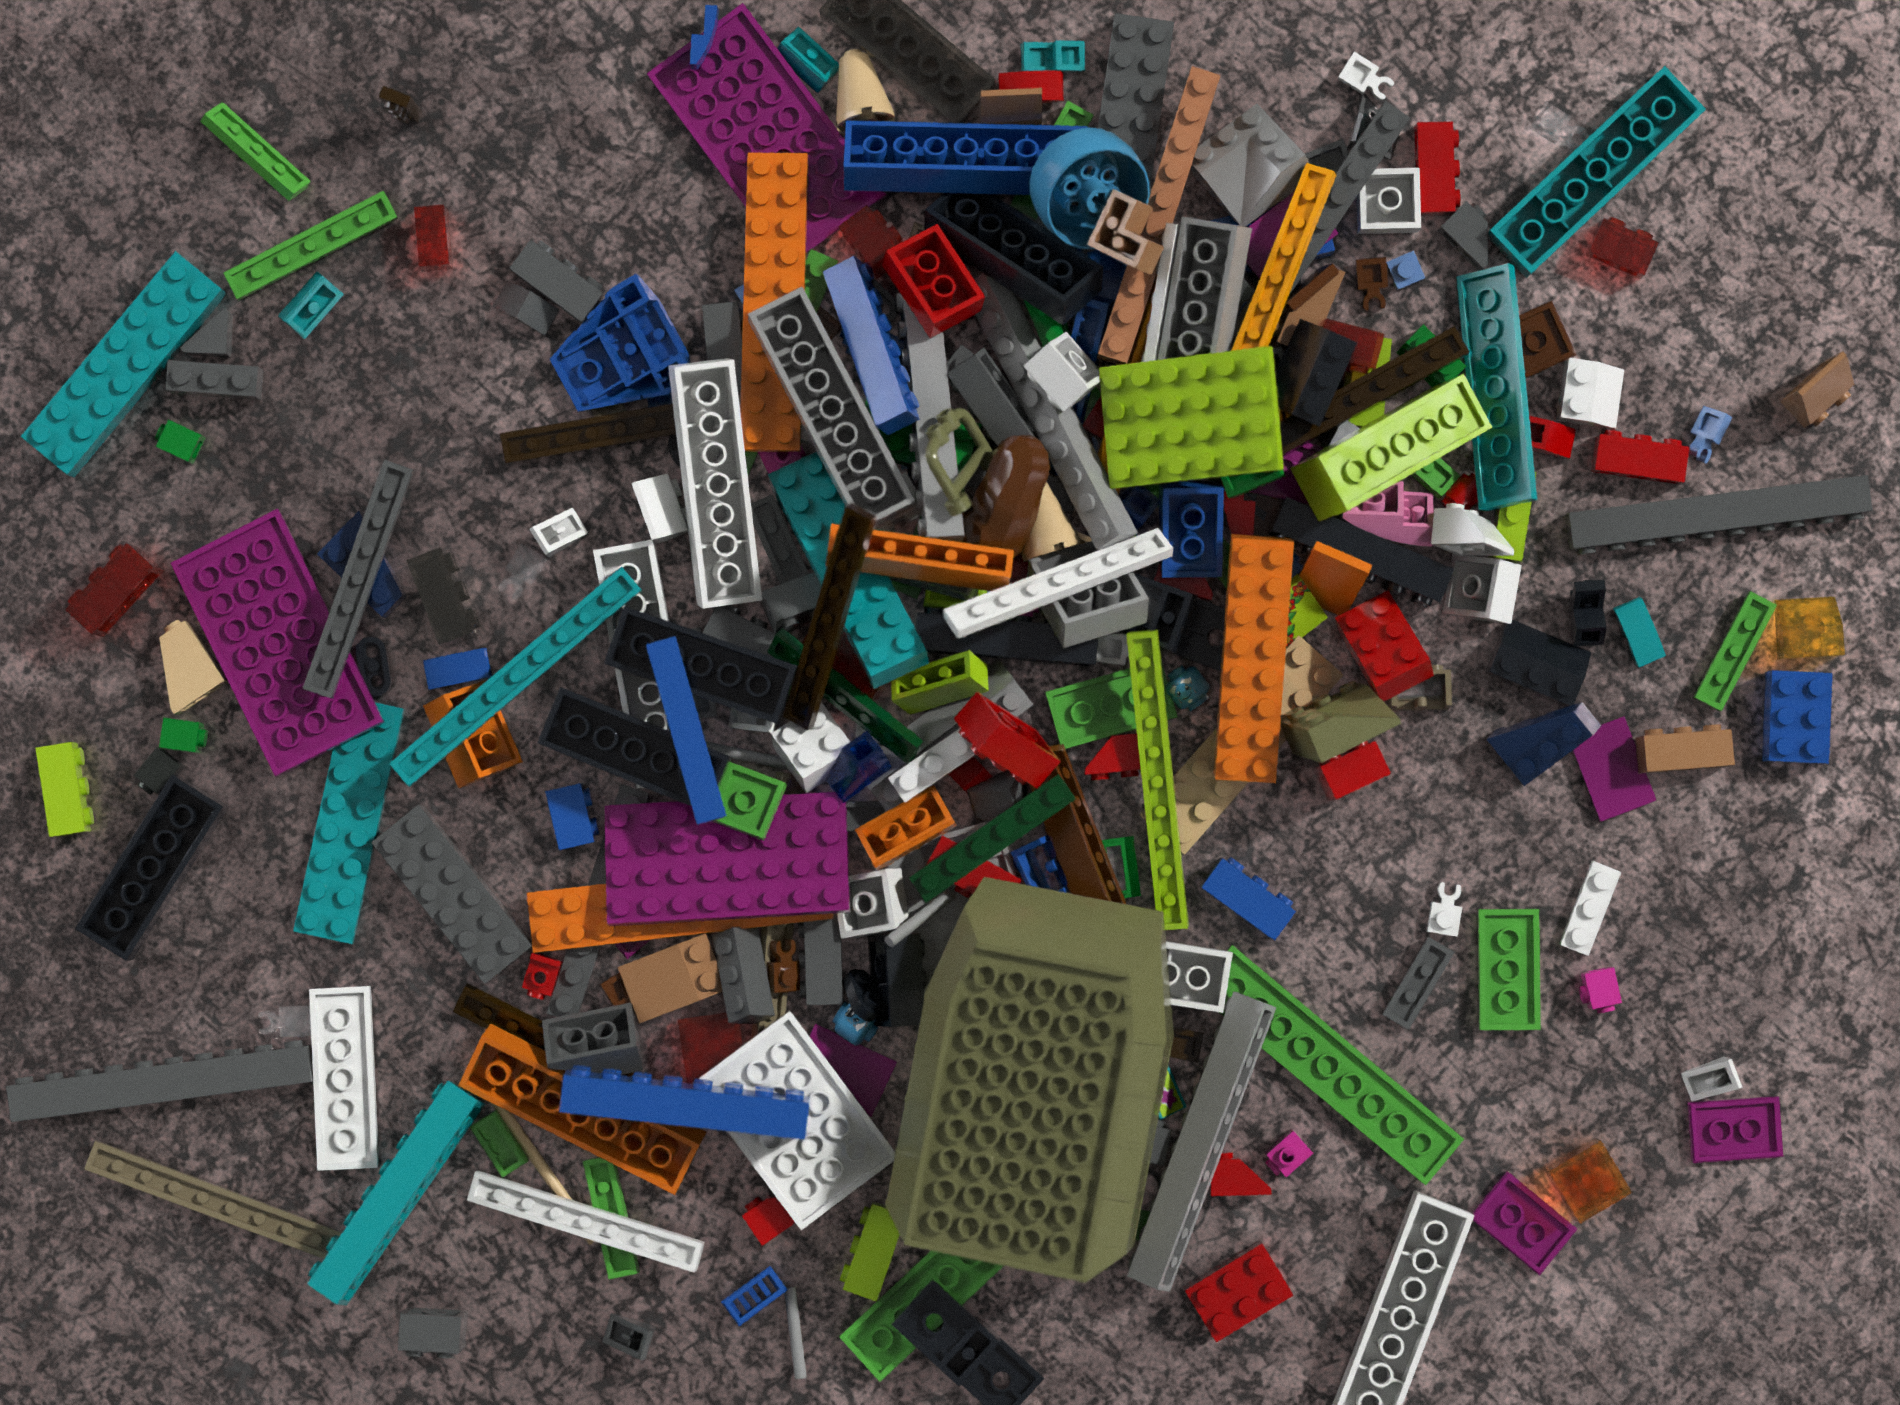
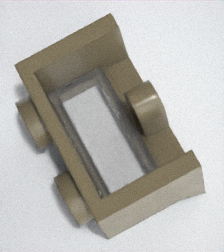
M1432 665L1434 676L1390 698L1389 708L1392 711L1449 710L1452 706L1451 669L1443 670V665Z

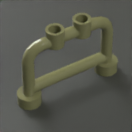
M947 408L937 414L936 419L939 423L930 426L925 431L929 439L925 455L931 472L948 499L944 506L950 516H956L966 511L972 504L967 494L961 491L979 466L983 470L988 469L992 455L997 447H990L974 418L967 410L963 408H955L954 410ZM960 420L977 449L952 483L939 461L938 449L950 440L948 435L961 425Z

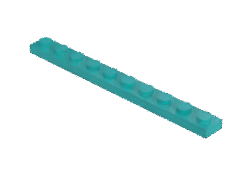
M620 567L389 763L408 787H411L641 592V588L624 568Z

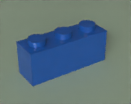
M1232 857L1227 861L1220 858L1200 888L1275 941L1296 912L1291 908L1294 902L1280 892L1277 896H1274L1266 890L1269 884L1254 874L1252 879L1242 872L1245 867Z

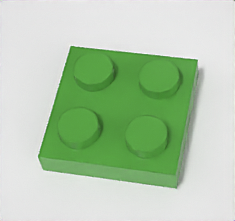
M730 762L719 786L727 817L714 820L713 822L764 841L787 784Z

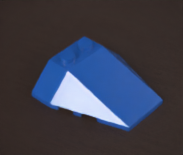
M634 274L612 287L604 295L605 298L586 316V320L576 331L572 332L550 358L578 412L671 394L668 365L691 363L689 353L664 306L638 274Z

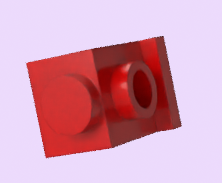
M531 953L530 962L522 984V988L528 989L526 995L544 1000L545 995L552 996L563 961L539 953ZM537 972H543L546 975L545 982L538 983L535 980Z

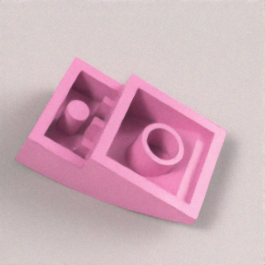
M1404 481L1395 483L1354 508L1343 512L1344 520L1383 539L1416 546L1432 547L1433 493L1405 492Z

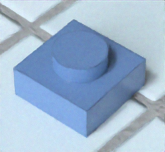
M1414 251L1386 262L1396 291L1425 279Z

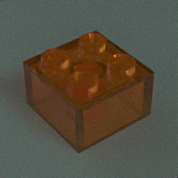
M1597 1138L1544 1168L1574 1220L1580 1224L1632 1193L1603 1142Z

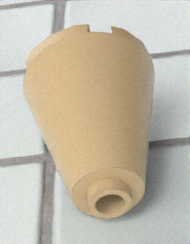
M859 49L846 51L844 56L839 59L836 106L838 133L845 136L846 120L894 122V110L869 55Z
M1046 482L1042 491L1036 522L1021 552L1023 562L1081 544L1078 534L1048 482Z

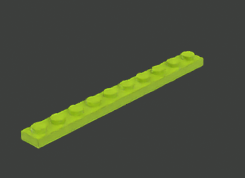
M1158 630L1128 632L1126 635L1155 909L1164 913L1165 930L1188 929L1189 922Z

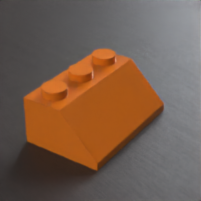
M487 680L444 694L423 705L431 726L433 727ZM501 710L445 757L458 788L481 781L523 762Z
M932 785L907 803L902 802L858 827L855 831L874 867L880 870L910 852L919 849L938 836L947 833L956 827L957 824L936 787Z

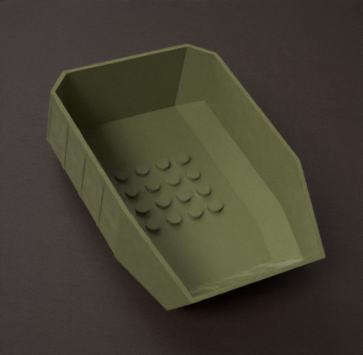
M984 877L965 905L924 995L925 1000L917 1042L914 1048L915 1053L885 1205L904 1241V1245L1086 1283L1126 1255L1135 1244L1174 1038L1163 911Z

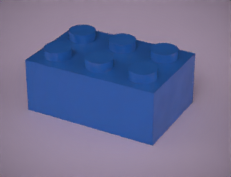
M1777 670L1765 672L1762 762L1829 764L1833 673Z

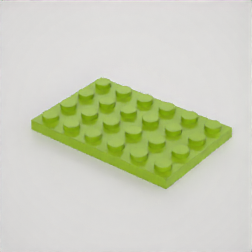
M1272 346L1099 367L1110 489L1284 470Z

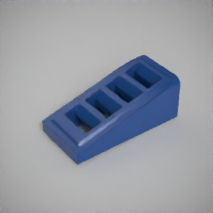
M769 1266L722 1300L721 1303L738 1326H741L785 1293L787 1288L771 1266ZM766 1276L777 1290L773 1294L762 1281ZM756 1283L767 1297L763 1301L752 1288ZM746 1291H748L757 1304L753 1308L742 1295ZM736 1298H738L747 1311L744 1315L740 1313L732 1302Z

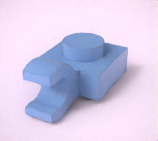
M1703 406L1691 430V433L1696 438L1689 446V455L1695 456V459L1700 462L1707 463L1712 454V442L1720 444L1732 417L1727 413Z

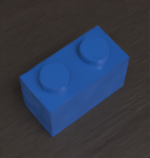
M583 783L545 791L559 850L597 842L595 836L600 835L597 818H591L588 806L593 805V800L589 788L584 789Z

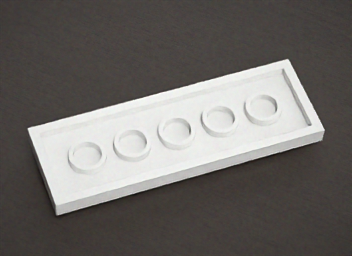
M371 986L309 989L317 1171L378 1168L379 1148Z

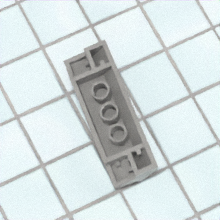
M998 658L987 666L989 691L981 693L982 695L1016 717H1019L1034 705ZM972 696L931 708L907 726L908 729L912 730L923 740L911 761L960 728L953 718ZM884 745L854 767L886 811L904 802L888 777L907 764Z

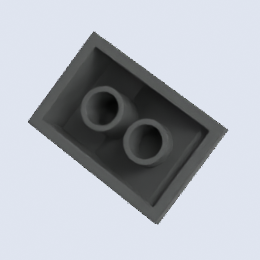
M631 1003L542 1020L548 1068L571 1070L573 1065H583L591 1067V1072L602 1073L604 1068L618 1069L622 1071L621 1075L643 1071L638 1027Z

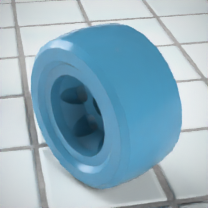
M1087 127L1076 129L1058 137L1039 155L1032 169L1029 181L1030 197L1033 206L1044 225L1059 239L1068 245L1080 249H1095L1087 245L1113 189L1147 205L1150 197L1148 176L1144 165L1136 153L1118 136L1100 128ZM1087 166H1092L1090 173L1083 174V170ZM1110 170L1109 178L1104 179V173ZM1076 182L1073 189L1066 190L1068 183ZM1073 202H1079L1078 206H1070Z

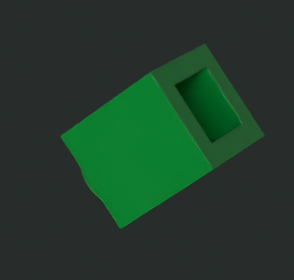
M168 419L166 425L162 424L156 433L155 440L158 442L155 447L194 464L206 437Z
M163 717L159 747L200 753L201 747L205 748L208 731L204 729V723Z

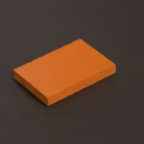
M1316 541L1299 576L1321 608L1336 615H1341L1349 611L1368 577L1372 565Z

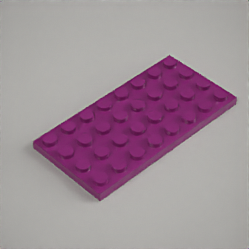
M744 3L718 21L709 53L698 70H692L690 66V41L647 73L649 79L745 208L748 152L808 153L806 255L811 249H815L886 196L883 191L844 190L845 139L838 133L837 128Z
M278 508L170 563L275 777H279L385 723L350 652L333 699L303 689L330 611Z
M845 791L783 795L764 841L713 821L697 825L692 807L679 801L604 806L608 926L850 912Z

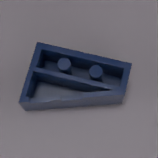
M358 511L317 553L341 578L364 517V513ZM384 555L367 603L381 617L387 619L407 596Z
M1581 702L1549 712L1537 718L1523 720L1518 724L1495 729L1487 738V741L1523 786H1525L1592 737L1601 727V724L1585 704Z

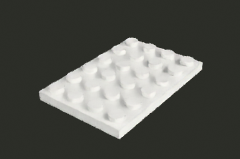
M790 1010L698 1078L712 1080L713 1086L724 1087L725 1082L743 1084V1089L755 1090L756 1086L773 1087V1093L786 1094V1089L804 1091V1096L810 1097L805 1140L727 1131L801 1230L895 1159V1150Z

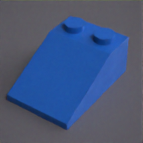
M1179 481L1159 484V530L1173 547L1172 557L1161 560L1162 578L1222 577L1224 487L1219 481Z

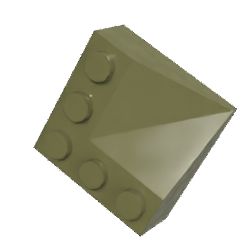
M1351 681L1340 686V692L1331 696L1325 694L1315 698L1312 701L1313 705L1305 709L1298 707L1287 712V718L1281 720L1280 725L1293 754L1323 763L1401 724V721L1368 685Z

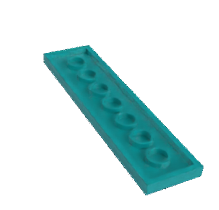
M1507 263L1456 276L1462 339L1469 350V354L1464 356L1466 379L1492 426L1491 429L1472 439L1478 508L1481 511H1490L1537 500L1515 266Z
M376 703L385 723L343 743L332 751L293 932L354 944L375 848L371 842L377 838L392 770L389 763L395 757L405 711L403 708Z

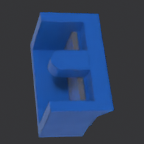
M1048 835L1011 852L1013 864L1021 874L1026 885L1065 893L1069 892L1065 874L1056 859V852Z

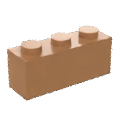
M1721 724L1703 726V731L1692 732V726L1673 728L1674 733L1663 734V729L1644 730L1645 736L1635 738L1638 774L1720 768L1735 765L1732 730H1721Z

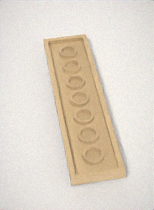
M1298 636L1286 649L1281 720L1287 718L1286 713L1295 708L1303 707L1305 709L1313 705L1312 701L1315 698L1328 694L1343 677V674L1301 636ZM1281 725L1279 735V748L1287 740L1281 728ZM1217 727L1173 776L1180 846L1183 855L1188 852L1249 783L1247 781L1215 779L1213 771ZM1144 809L1139 814V816H1141L1146 821V814Z

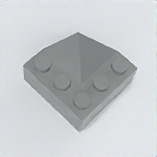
M1255 104L1197 147L1190 169L1194 177L1239 226L1246 227L1296 190L1304 167L1309 162L1302 150L1258 104Z
M1090 541L1029 559L1027 578L1099 550H1096L1093 542ZM1130 572L1041 606L1040 609L1062 647L1065 648L1147 623L1149 598L1135 574Z

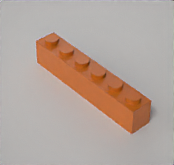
M831 524L825 567L828 566L840 526L838 524ZM873 530L861 572L994 591L1010 583L1014 550Z

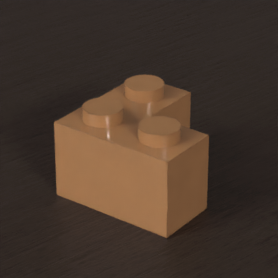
M1113 189L1087 245L1152 275L1164 249L1163 246L1140 236L1153 207Z

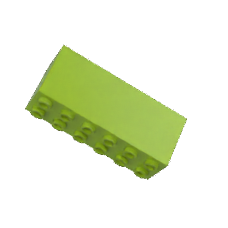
M1462 374L1429 388L1290 469L1317 520L1322 521L1354 508L1491 429L1492 426L1465 375Z

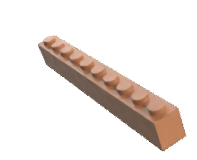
M1194 66L1191 67L1150 193L1148 205L1153 207L1140 235L1161 246L1166 223L1173 224L1221 76ZM1160 258L1152 275L1127 265L1097 356L1098 359L1117 365L1127 364L1157 273L1156 270Z

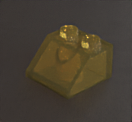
M1835 597L1774 600V604L1777 605L1775 609L1778 660L1845 655L1843 623Z

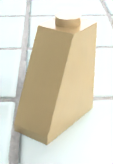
M176 620L163 629L165 634L159 637L170 708L176 715L182 714L228 683L225 674L191 623L185 620L183 622Z

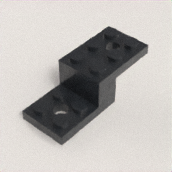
M1135 574L1149 598L1147 623L1118 631V633L1126 635L1128 632L1158 630L1161 651L1221 671L1223 643L1218 646L1211 645L1209 643V635L1214 630H1222L1224 633L1225 608L1200 600L1189 592Z
M934 1279L923 1288L891 1324L958 1387L962 1385L983 1405H1021L1044 1380V1377L982 1319L978 1316L975 1318ZM931 1314L940 1315L944 1321L941 1329L936 1331L930 1330L926 1326L927 1317ZM997 1372H1006L1010 1376L1011 1380L1007 1387L998 1388L994 1385L993 1376Z

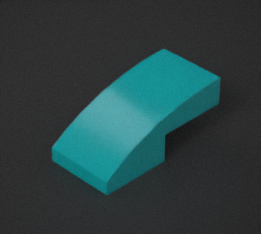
M1085 41L1023 42L1021 44V71L1061 70L1063 73L1084 72Z
M1641 597L1613 608L1621 633L1626 638L1633 660L1638 667L1666 656L1654 623Z

